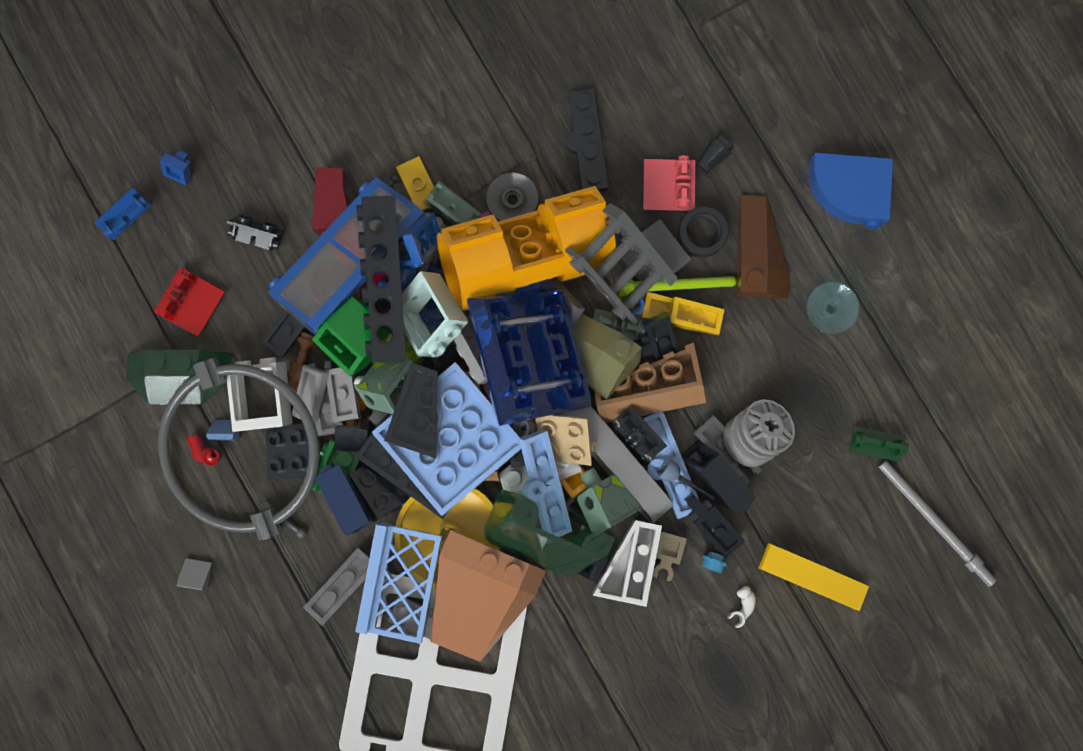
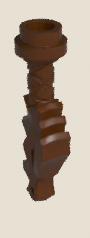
M303 332L297 338L301 346L296 361L290 362V368L287 371L288 385L296 393L303 365H308L305 363L310 348L316 347V343L312 341L314 336Z

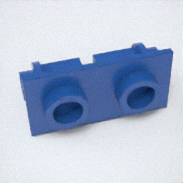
M132 187L94 223L109 239L114 240L141 216L151 204Z

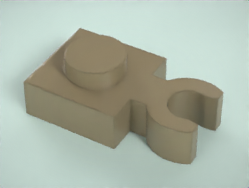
M661 531L656 555L660 562L654 567L653 577L657 578L660 569H666L668 573L666 580H672L674 573L671 565L672 563L680 565L686 538Z

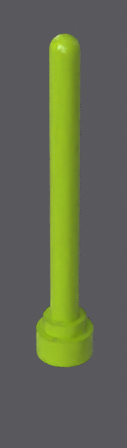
M734 276L677 279L672 286L661 281L660 283L656 282L649 291L732 287L736 285L737 279ZM631 279L616 296L618 298L628 297L643 281L633 282Z

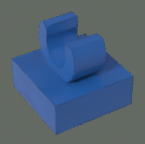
M179 150L175 157L165 153L160 160L163 175L186 186L191 180L189 169L191 161L187 160L189 154L182 150Z

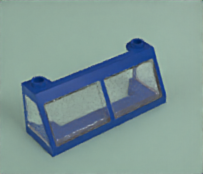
M375 178L372 182L366 181L358 191L360 195L282 277L278 275L269 285L271 288L268 291L270 297L314 335H316L327 318L346 303L366 281V275L361 276L360 259H365L364 248L359 249L358 232H363L362 221L357 222L356 205H361L362 197L395 196L398 246L404 240L403 235L424 214L418 206L378 178ZM374 220L369 224L374 232H381L385 228L384 224L379 220ZM375 247L371 250L372 256L376 259L386 257V251L381 247Z

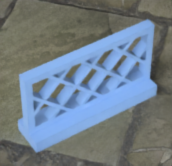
M385 522L376 524L355 632L362 634L373 633L414 643H422L442 535L393 526ZM394 532L404 534L410 545L398 552L393 544ZM411 536L419 537V539L414 541ZM423 539L435 541L433 552L424 557L416 544ZM413 547L421 561L409 568L400 554ZM391 550H392L395 555H393V556L390 558V553H391ZM432 557L431 564L429 565L427 559ZM397 558L405 571L393 578L388 571V563ZM423 563L429 574L428 579L419 584L411 570ZM407 573L415 588L403 594L396 580ZM387 577L389 582L385 584V579ZM427 583L426 590L424 591L422 586ZM392 584L400 598L388 605L382 596L383 589ZM418 590L424 599L423 606L414 610L406 597ZM402 600L410 614L399 621L391 607ZM382 604L383 607H384V609H382L381 611H379V610H380V605ZM387 611L394 625L388 629L376 627L378 616ZM419 611H421V616H420V618H419L418 615L416 614V613H418ZM413 617L418 624L417 635L406 633L401 623ZM397 627L400 632L394 631L392 629Z

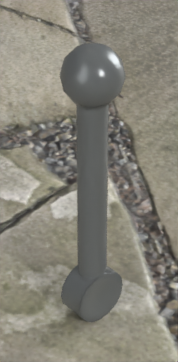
M263 502L260 505L261 510L272 507L270 502ZM288 519L283 521L285 525L296 532L298 538L306 536L307 532L304 528H298Z

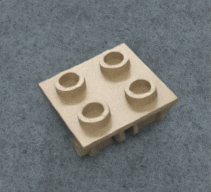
M543 413L535 414L537 431L542 429L548 431L555 462L592 465L591 452H595L596 443L591 441L589 436L588 418Z

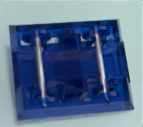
M561 288L531 289L467 299L468 313L480 355L479 360L483 376L486 378L496 421L499 426L591 407L589 388ZM557 363H559V366H560V371H559V372H558V369H557V366H556Z

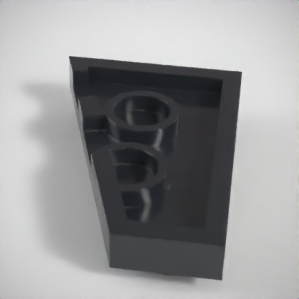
M411 363L384 438L385 442L434 459L437 457V371Z

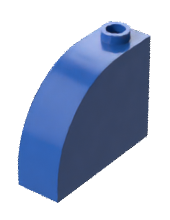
M814 153L809 160V183L821 207L837 219L848 223L863 224L868 229L881 228L890 220L893 159Z

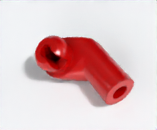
M200 434L187 438L195 461L208 466L216 465L220 461L219 451L205 447Z

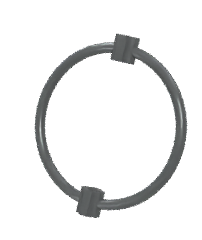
M217 357L193 365L196 375L188 379L174 393L165 408L160 422L158 454L167 484L178 501L191 514L208 525L231 532H256L259 541L283 532L280 523L293 515L307 499L318 473L320 460L319 438L310 411L300 396L287 383L270 372L249 365H220ZM225 375L253 377L266 382L281 392L299 414L308 439V468L303 484L296 496L286 507L277 513L274 507L250 515L252 522H236L222 519L197 505L179 483L174 473L169 453L171 424L183 399L199 385L203 391L225 383Z

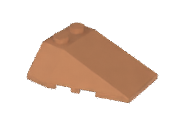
M449 530L438 556V578L435 587L436 599L435 607L433 608L430 642L480 662L536 596L546 571Z

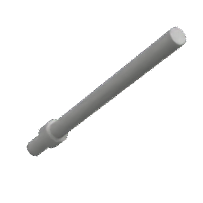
M887 460L883 461L878 466L879 469L965 561L964 565L971 572H975L988 587L992 586L997 580L983 566L984 562L977 554L970 552Z

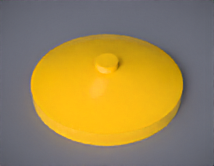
M474 489L451 508L444 519H441L410 497L402 507L395 524L398 527L442 535L440 550L449 530L498 551L501 548L502 527L498 513L490 500L477 489ZM394 532L395 547L399 552L410 545L404 534ZM411 536L414 541L419 539V537ZM423 539L416 545L424 557L433 552L435 541ZM413 547L400 554L409 568L421 561ZM432 557L427 559L429 565L431 564ZM423 563L411 570L417 581L422 583L428 579L429 572ZM437 563V568H436V573H435V579H434L433 588L436 587V581H437V578H438V567H439V564H438V563Z

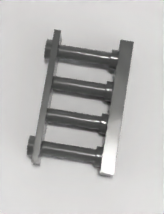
M609 203L603 209V213L609 219L605 229L581 254H578L569 247L565 252L572 259L569 264L580 274L583 272L614 307L612 310L614 315L621 321L627 319L635 325L638 320L630 312L635 304L656 282L660 283L663 281L672 286L678 278L623 210ZM615 233H621L623 236L621 244L594 270L588 262ZM629 250H634L637 253L634 256L636 259L608 287L602 280L604 276ZM643 266H648L650 269L648 271L649 275L622 303L616 295Z

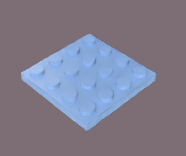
M456 362L438 376L436 459L385 442L384 438L392 416L372 431V434L441 516L446 514L521 450L519 436Z

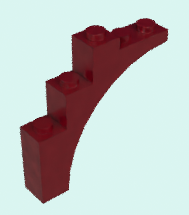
M316 167L312 229L320 237L349 206L347 175L342 168ZM352 216L335 234L337 235V242L360 259H365L364 248L359 249L358 232L360 231ZM338 248L336 249V261L340 266H343V269L356 270L359 267L358 263ZM376 274L373 277V282L379 286L380 280L388 281L384 274Z

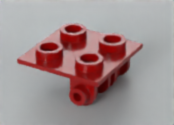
M180 267L154 312L199 337L225 292Z

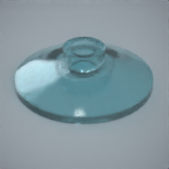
M828 282L818 286L812 291L807 301L809 320L818 330L824 333L838 334L848 330L855 324L859 315L860 307L857 296L848 286L842 283ZM828 305L834 307V314L827 312Z

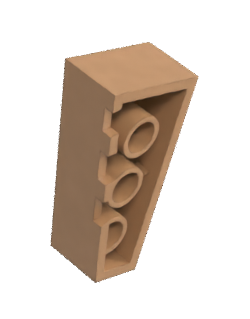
M694 343L686 345L685 350L676 354L672 351L663 355L664 359L652 364L646 362L639 365V368L631 372L608 399L594 390L596 405L601 419L605 423L613 422L630 406L640 416L706 403Z

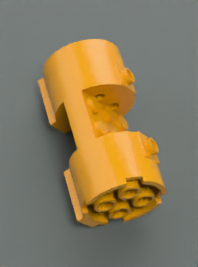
M596 186L546 199L545 203L538 206L537 211L498 222L493 214L441 229V232L437 234L439 258L447 286L461 310L466 311L513 297L516 288L528 286L546 279L556 277L557 280L563 282L585 275L583 272L581 274L569 264L572 259L565 250L569 247L578 254H581L608 225L607 216L603 213L606 201ZM615 235L588 262L594 270L616 249Z

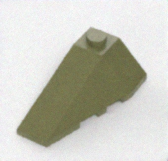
M584 314L580 316L574 329L570 330L565 329L557 320L542 322L555 342L564 350L570 363L577 368L585 384L606 399L611 396L640 363L642 347L622 333Z

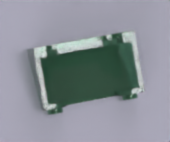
M503 489L498 494L483 531L485 539L492 545L567 577L575 576L607 556L615 540V537L600 531L592 532L590 528L582 526L578 533L565 534L563 539L535 527L534 525L539 515L536 503L520 494Z

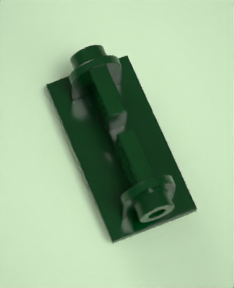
M853 426L849 452L902 462L903 453L907 454L909 444L905 443L906 436Z

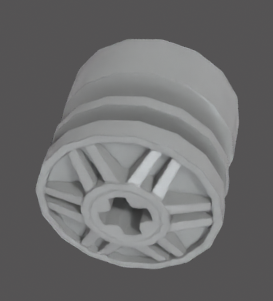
M762 399L753 402L726 424L723 432L724 444L728 453L736 462L748 467H757L784 452L792 444L795 436V427L790 414L782 405L772 400Z

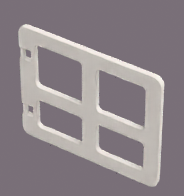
M391 574L393 578L398 576L397 574ZM402 576L396 580L403 594L415 588L414 583L408 576ZM387 577L385 579V584L389 582ZM392 584L383 589L382 596L385 600L389 593L397 594ZM426 585L422 586L424 591L426 590ZM435 588L432 589L430 609L435 607ZM418 590L408 595L409 597L423 599ZM382 604L380 605V610H379V611H381L382 609H384V607H383ZM527 607L503 634L497 671L493 674L439 664L437 662L439 645L430 642V639L423 637V641L420 644L418 657L413 660L378 653L379 635L360 633L339 741L340 750L370 751L371 743L387 745L386 751H455L428 746L422 742L431 688L433 685L438 684L491 695L492 701L483 751H502ZM383 613L378 616L376 627L381 628ZM375 673L409 679L413 683L404 735L401 740L367 735L362 732L371 676Z

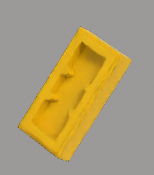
M418 156L397 166L396 169L412 202L423 212L431 209L423 201L434 186L420 157Z

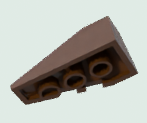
M740 195L735 297L787 300L789 272L767 197Z

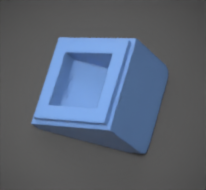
M215 420L209 428L206 438L211 440L240 439V431H232L231 420Z

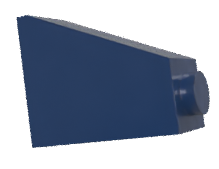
M331 463L319 470L321 474L316 476L315 480L345 536L354 534L376 522L374 515L343 465L335 466L334 463Z

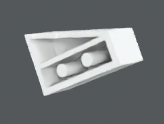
M633 520L605 568L603 575L593 589L592 595L646 607L662 526Z

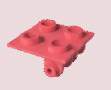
M685 155L679 156V160L644 159L643 210L690 211L695 208V160H689V156Z

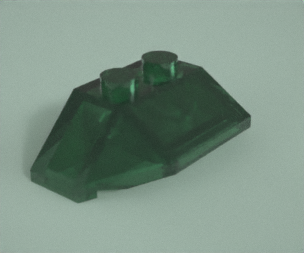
M143 350L128 353L127 380L149 405H167L174 393L188 379L196 375L193 365L217 357L220 365L233 364V353L205 350ZM226 375L224 376L226 382L203 391L200 385L197 386L183 399L180 405H203L227 384Z

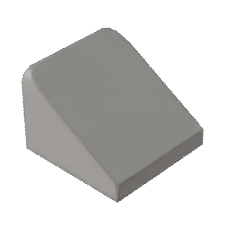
M186 558L177 581V586L197 590L208 589L212 562Z

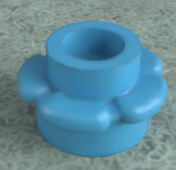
M709 552L708 556H702L704 559L702 567L722 574L724 566L727 567V564L723 562L724 557L719 554Z

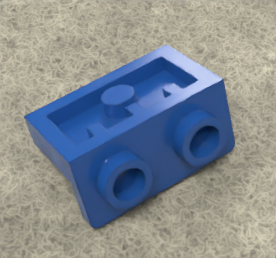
M434 212L424 213L403 235L404 246L407 252L399 260L400 267H420L426 263L425 261L431 254L436 252L438 248L437 234L440 233V229Z

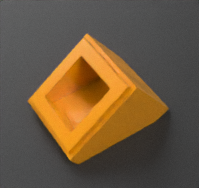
M582 467V472L560 480L561 485L572 499L587 488L580 477L585 473Z

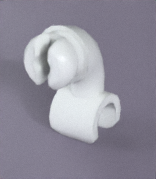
M744 586L737 591L738 597L741 598L742 609L740 611H732L727 616L728 619L732 618L735 614L740 617V621L733 626L736 628L744 625L745 619L751 615L756 604L754 592L748 586Z

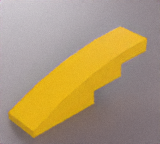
M647 292L642 297L645 309L641 315L635 317L646 320L666 311L670 317L672 327L719 335L725 309L678 297L670 298ZM619 298L623 303L625 298ZM637 302V304H635V306L630 310V312L635 310L641 304Z
M769 543L758 567L761 570L857 611H860L869 586Z

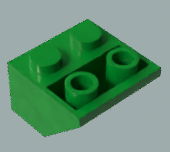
M356 295L352 296L332 314L312 339L349 376L365 369L371 362V357H366L365 341H370V331L364 330L363 314L368 313V307ZM385 327L379 328L376 332L378 339L384 342L392 334Z

